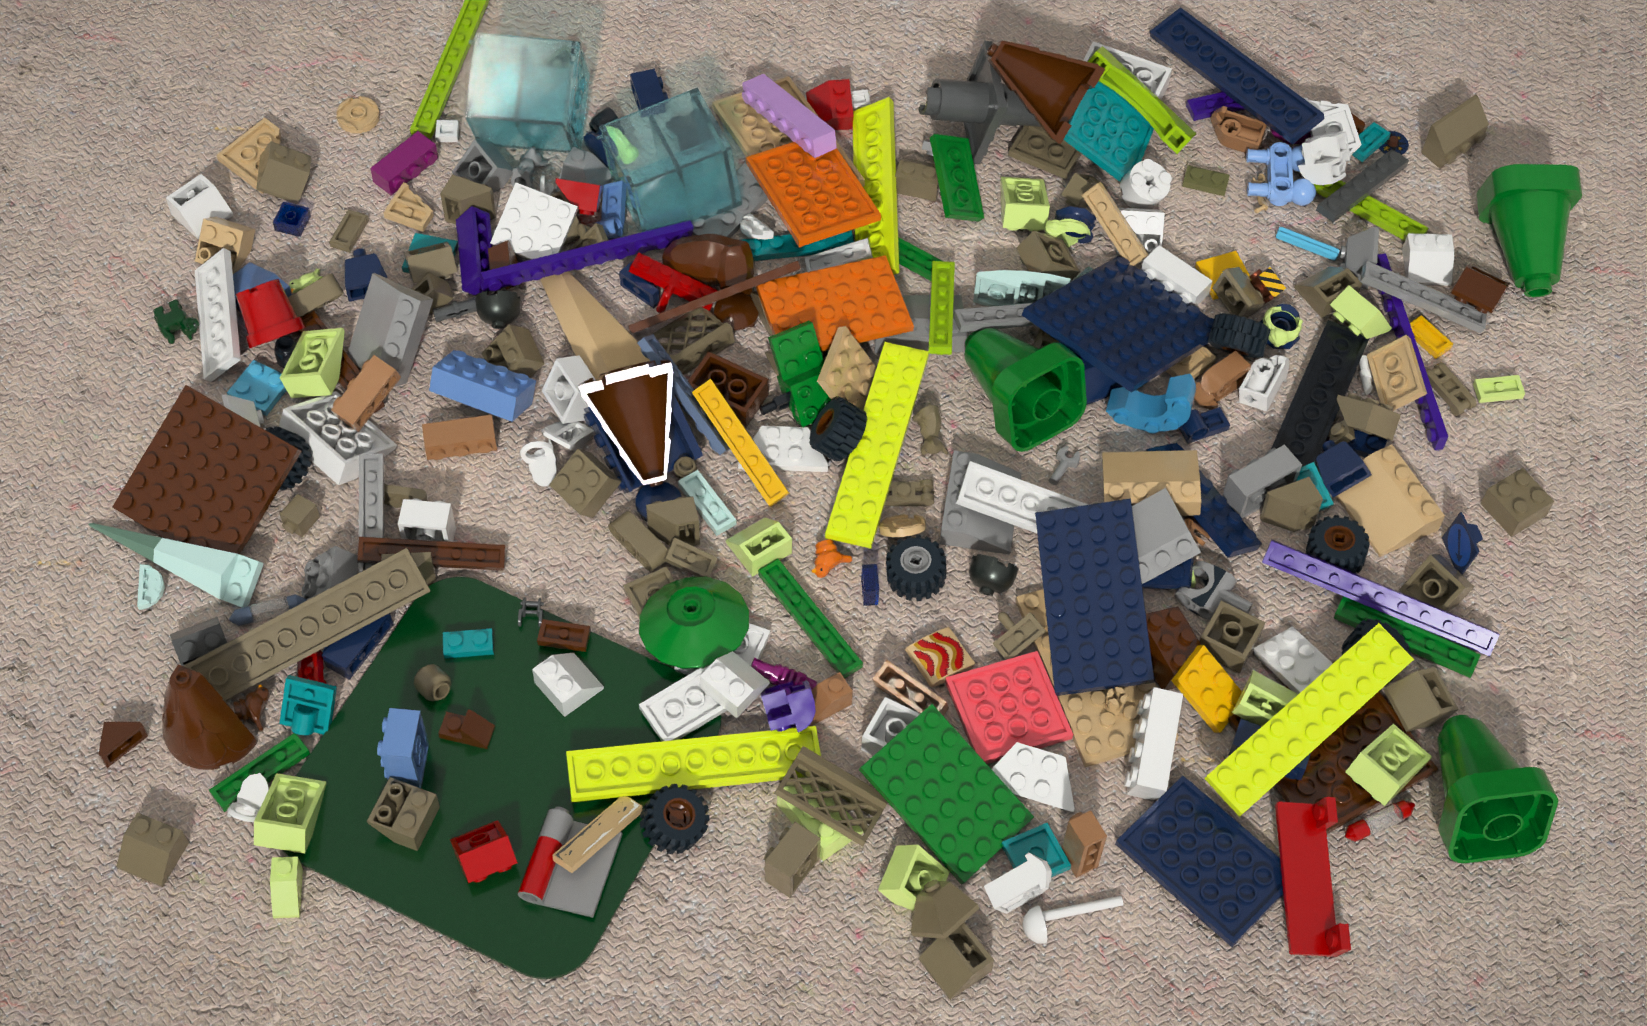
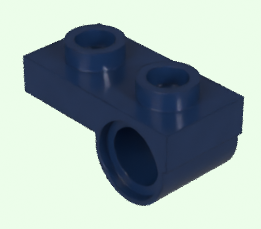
M1219 407L1204 413H1200L1196 409L1191 410L1187 422L1178 428L1188 444L1228 431L1230 424Z

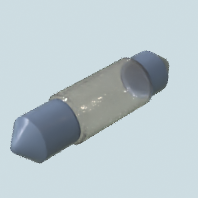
M294 594L250 604V606L234 610L229 621L237 626L270 620L305 602L307 599Z

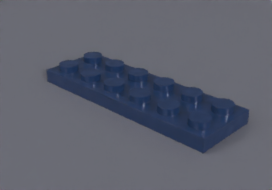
M1177 443L1146 449V451L1184 450ZM1199 470L1201 511L1200 515L1192 516L1227 558L1258 550L1262 543L1256 537V534L1249 529L1241 516L1227 503L1226 498L1216 490L1213 483Z

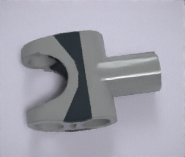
M1197 561L1193 565L1194 575L1199 578L1205 587L1202 589L1180 587L1175 593V597L1181 605L1206 620H1211L1221 601L1246 613H1249L1253 605L1252 602L1232 592L1236 584V579L1232 574L1204 561Z

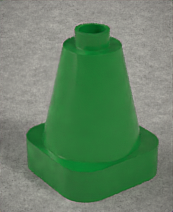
M1513 164L1500 167L1489 175L1476 193L1478 218L1483 223L1494 225L1514 285L1524 289V294L1527 297L1547 296L1552 293V285L1560 281L1569 214L1582 198L1580 170L1572 165Z
M995 328L974 331L967 337L965 341V361L993 405L997 434L1016 451L1025 452L1072 427L1082 417L1087 405L1084 363L1064 344L1056 342L1039 349Z
M1456 715L1449 718L1443 724L1442 731L1437 738L1445 796L1438 831L1449 857L1457 863H1474L1521 857L1541 848L1548 838L1558 806L1557 795L1545 771L1537 767L1521 768L1482 721L1470 718L1467 715Z

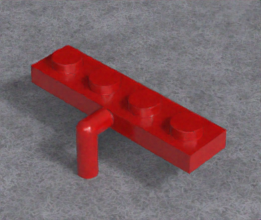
M639 252L629 269L630 273L665 289L656 308L658 313L665 312L673 293L691 302L718 291ZM714 303L703 306L702 308L710 311Z

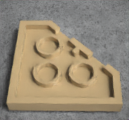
M263 118L216 155L217 159L256 189L260 155L270 141L280 144V129L266 118Z

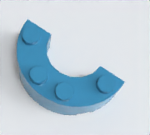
M1191 374L1170 377L1166 394L1156 396L1144 394L1137 390L1131 393L1124 387L1112 389L1106 412L1113 417L1116 423L1125 424L1151 434L1176 430L1185 424L1190 417L1196 394L1195 380Z

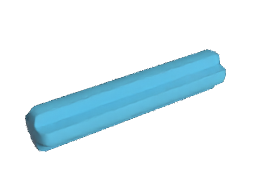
M1280 227L1276 234V238L1333 261L1337 259L1340 253L1339 248L1285 227Z

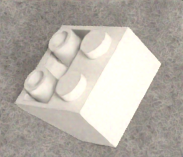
M202 174L166 197L171 215L197 239L200 237L204 218L219 217L227 220L233 216V212L217 188Z
M1118 208L1148 254L1153 252L1159 245L1162 247L1165 215L1162 210Z

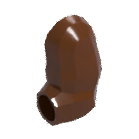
M702 234L674 240L664 250L662 256V264L707 286H719L720 290L756 277L755 260L749 243L718 234ZM754 287L742 291L740 293L745 295H751V292L754 291Z

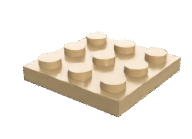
M846 326L838 327L817 382L831 400L842 397L863 410L877 367Z

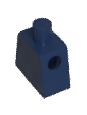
M362 248L353 251L354 258L345 260V288L349 302L365 299L372 273L388 279L377 255L374 253L367 255L366 250Z
M1333 440L1326 441L1322 446L1324 452L1316 458L1323 483L1332 497L1372 476L1364 461L1346 441H1342L1339 444H1336Z

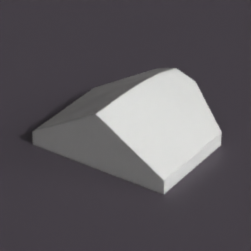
M560 421L548 425L541 430L543 436L574 452L578 448L582 449L594 434L593 429L580 422L563 424Z

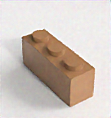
M375 355L363 364L362 371L349 382L347 390L334 401L333 408L331 409L337 418L358 432L401 378L396 369Z
M492 415L422 424L427 460H440L453 456L462 457L467 454L489 453L490 451L497 450Z
M888 660L884 662L872 678L877 688L901 705L920 714L931 704L943 716L949 709L945 700Z
M1091 810L1084 814L1079 812L1069 819L1062 845V850L1071 864L1070 869L1076 878L1099 866L1107 838L1106 833Z

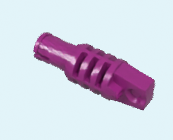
M755 657L752 661L751 667L764 678L769 679L772 685L793 681L794 685H801L806 680L809 682L811 690L817 685V681L808 678L806 674L800 671L797 672L795 669H789L787 666L784 667L779 663L774 666Z

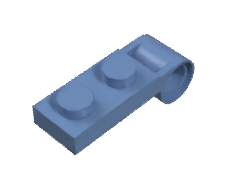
M623 180L603 185L601 221L596 223L603 225L608 240L622 237L627 188V184Z

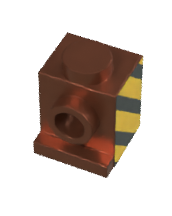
M1270 267L1264 271L1258 269L1249 276L1252 286L1261 293L1264 304L1286 289Z

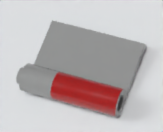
M555 807V809L548 810L520 885L518 896L533 904L593 918L622 838V832H619L576 871L571 873L553 861V854L588 824L573 821L569 811L563 807Z

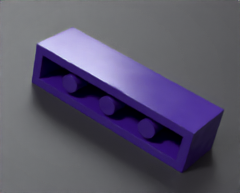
M471 206L456 219L462 291L476 296L478 293H482L480 288L481 272L490 270L488 248L493 246L490 244L492 240L490 213Z

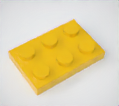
M1197 645L1171 681L1214 733H1221L1228 724L1229 717L1234 715L1232 711L1242 691L1204 645Z

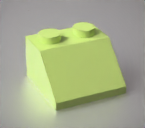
M1349 285L1330 304L1335 311L1332 315L1341 323L1346 321L1349 324V330L1356 336L1361 334L1366 339L1387 333L1392 329L1380 310Z
M918 844L898 845L895 847L878 891L894 904L914 911L916 896L924 889L925 884L932 880L946 881L950 871Z

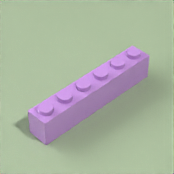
M765 74L742 83V98L744 102L754 108L757 113L764 116L769 123L775 125L780 132L786 134L793 142H796L805 152L816 158L837 148L835 130Z

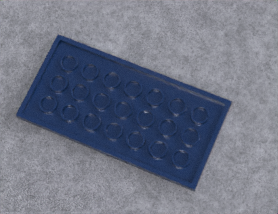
M1131 498L1035 513L1055 694L1061 696L1115 687L1155 683Z

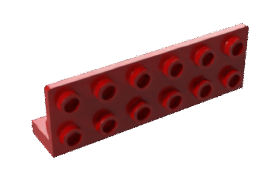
M1325 797L1315 804L1277 802L1275 809L1289 953L1291 955L1338 957L1351 950L1349 924L1339 923L1336 925L1326 829L1338 823L1335 797Z

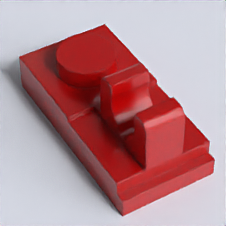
M321 650L297 662L298 677L326 684L323 676L324 665L323 652Z

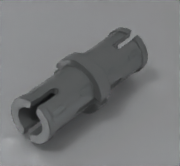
M475 297L460 302L453 301L450 305L432 309L436 323L454 317L459 319L462 315L477 311Z

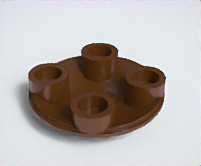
M737 293L721 299L715 304L714 316L723 324L726 322L730 324L733 330L753 327L757 323L759 312L752 298L748 295Z

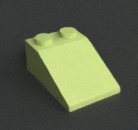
M1001 177V220L1003 228L1012 231L1018 229H1028L1029 231L1034 230L1037 232L1045 230L1050 205L1044 179Z
M343 328L302 332L280 376V380L291 398L332 395L340 376L345 333Z
M1392 724L1360 752L1346 770V773L1354 782L1367 790L1375 800L1385 806L1428 763L1432 756L1396 725Z
M276 773L254 820V845L305 854L313 835L326 788V781Z

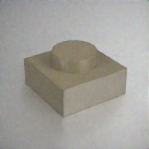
M1345 419L1331 427L1329 432L1330 440L1335 441L1336 444L1342 441L1348 443L1355 439L1354 428L1347 426Z

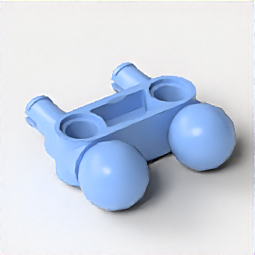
M1277 142L1266 150L1247 149L1246 163L1255 162L1267 165V183L1248 182L1247 196L1266 197L1268 201L1276 206H1284L1291 201L1299 206L1310 204L1316 196L1315 185L1305 178L1297 179L1293 182V170L1300 172L1298 165L1305 162L1302 155V145L1291 148L1286 143Z

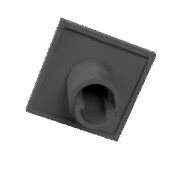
M992 41L983 42L966 81L936 78L931 87H928L926 90V105H920L918 109L921 115H930L932 120L963 122L966 138L969 139L973 164H980L983 157L987 155L989 144L993 142L995 132L1000 125L1041 127L1034 116L1027 111L1014 91H1010L1006 84L1001 82L1000 76L987 60L989 55L986 53L993 43Z

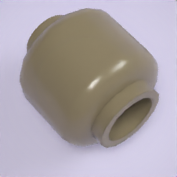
M426 665L415 675L414 687L426 700H441L450 691L451 679L438 665Z

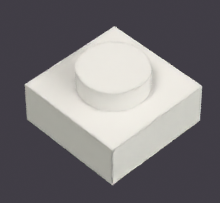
M437 120L436 142H458V120Z

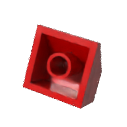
M849 79L828 80L806 92L807 102L820 119L834 130L852 129L854 116Z
M556 178L555 183L568 201L578 206L579 214L594 215V212H600L603 193L602 185Z
M498 820L450 839L468 883L481 882L488 875L495 872H505L511 869L512 865L517 864L508 835Z

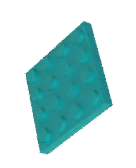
M1098 81L1095 88L1087 90L1068 121L1072 126L1063 140L1121 182L1122 178L1133 166L1142 161L1154 128L1128 101Z

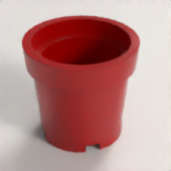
M279 279L235 294L248 332L246 339L249 349L306 328L301 317H297Z

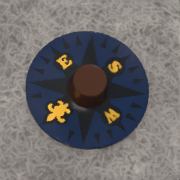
M1389 131L1391 133L1390 138L1379 147V150L1384 154L1391 149L1401 155L1404 154L1409 147L1407 138L1399 132Z

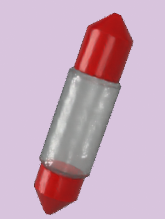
M1401 800L1362 817L1361 820L1347 826L1345 838L1357 842L1367 836H1373L1402 822L1403 819L1410 817L1415 804Z

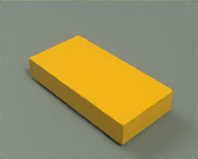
M1422 315L1410 322L1416 342L1435 359L1452 348L1453 343Z

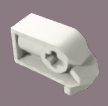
M1275 355L1270 358L1256 360L1239 388V403L1267 412L1281 384L1287 378L1289 359L1281 355Z
M1028 853L1025 855L1027 859L1025 863L986 884L984 888L994 909L1007 914L1049 888L1052 870L1048 862Z

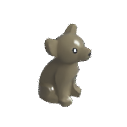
M928 405L912 416L913 421L920 425L921 435L925 439L921 447L922 455L928 453L933 455L940 451H943L945 454L949 453L938 438L942 421L939 413L940 409L936 405Z

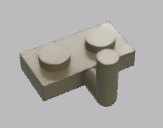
M582 223L578 224L577 231L580 239L569 250L608 241L603 225L595 223L591 227Z
M1000 612L998 619L1008 631L998 638L993 645L1006 660L1019 655L1047 631L1031 612L1017 624H1014L1009 614Z

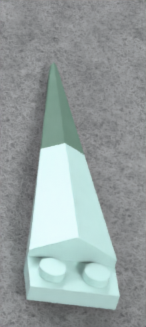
M89 523L90 527L216 598L242 608L249 605L264 563L236 553Z

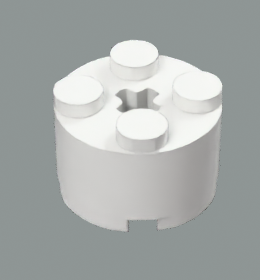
M1145 159L1134 165L1120 182V189L1122 188L1123 193L1122 198L1131 208L1152 209L1168 194L1172 177L1161 165L1153 162L1151 159Z

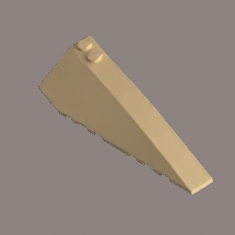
M569 271L540 279L575 355H580L596 380H598L602 373L650 361L642 354L641 347L637 343L638 341Z

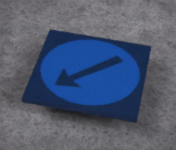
M1460 512L1442 536V540L1454 568L1462 575L1480 551L1477 543L1482 541L1483 537L1478 526L1467 523L1465 516Z

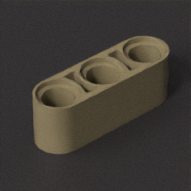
M333 273L291 295L288 299L297 317L300 316L302 318L342 296L344 292Z
M630 511L624 512L608 524L612 535L649 572H653L665 563L663 560L668 549Z

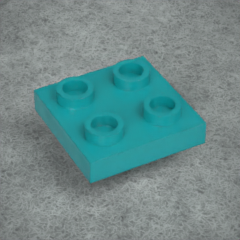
M288 675L285 681L279 724L290 726L291 731L298 735H311L314 732L324 735L332 723L337 686Z

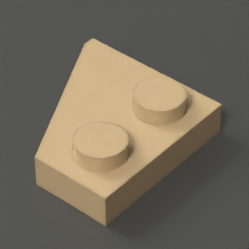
M404 182L383 212L384 218L422 232L425 231L434 217L433 210L427 204H424L422 199L417 194H414L409 189V185Z

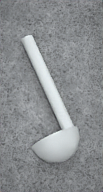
M1120 895L1042 911L1040 906L1037 905L1029 909L1025 914L1022 922L1023 930L1031 941L1037 944H1046L1047 929L1045 921L1123 906V899Z

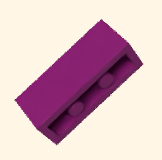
M417 131L370 168L373 182L392 196L399 190L403 182L408 183L413 178L419 176L429 165H433L438 159L436 144Z

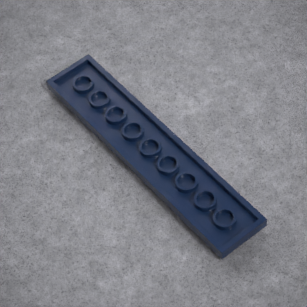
M1181 7L1149 31L1152 39L1292 145L1325 119L1323 112Z

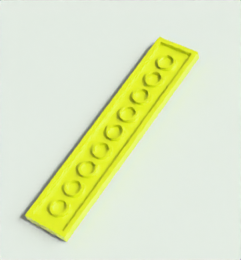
M887 97L853 111V164L865 179V186L863 188L881 213L880 221L855 229V242L868 238L873 258L886 255L893 275L899 273V247L895 177L894 102L890 97Z
M888 342L884 343L864 407L867 416L866 428L859 444L849 455L825 532L826 539L872 549L928 362L929 351Z
M1378 623L1204 779L1240 817L1414 659Z
M809 726L799 733L797 728H789L779 732L770 730L566 751L571 802L654 794L666 785L669 788L671 784H677L678 788L682 784L687 785V790L783 780L803 746L821 756L816 726ZM795 770L798 778L806 777Z

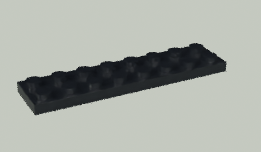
M1330 320L1327 321L1271 449H1277L1285 444L1302 464V467L1312 462L1316 465V458L1321 454L1322 446L1327 440L1340 409L1337 396L1346 395L1369 339H1366L1361 334L1356 336L1346 326Z

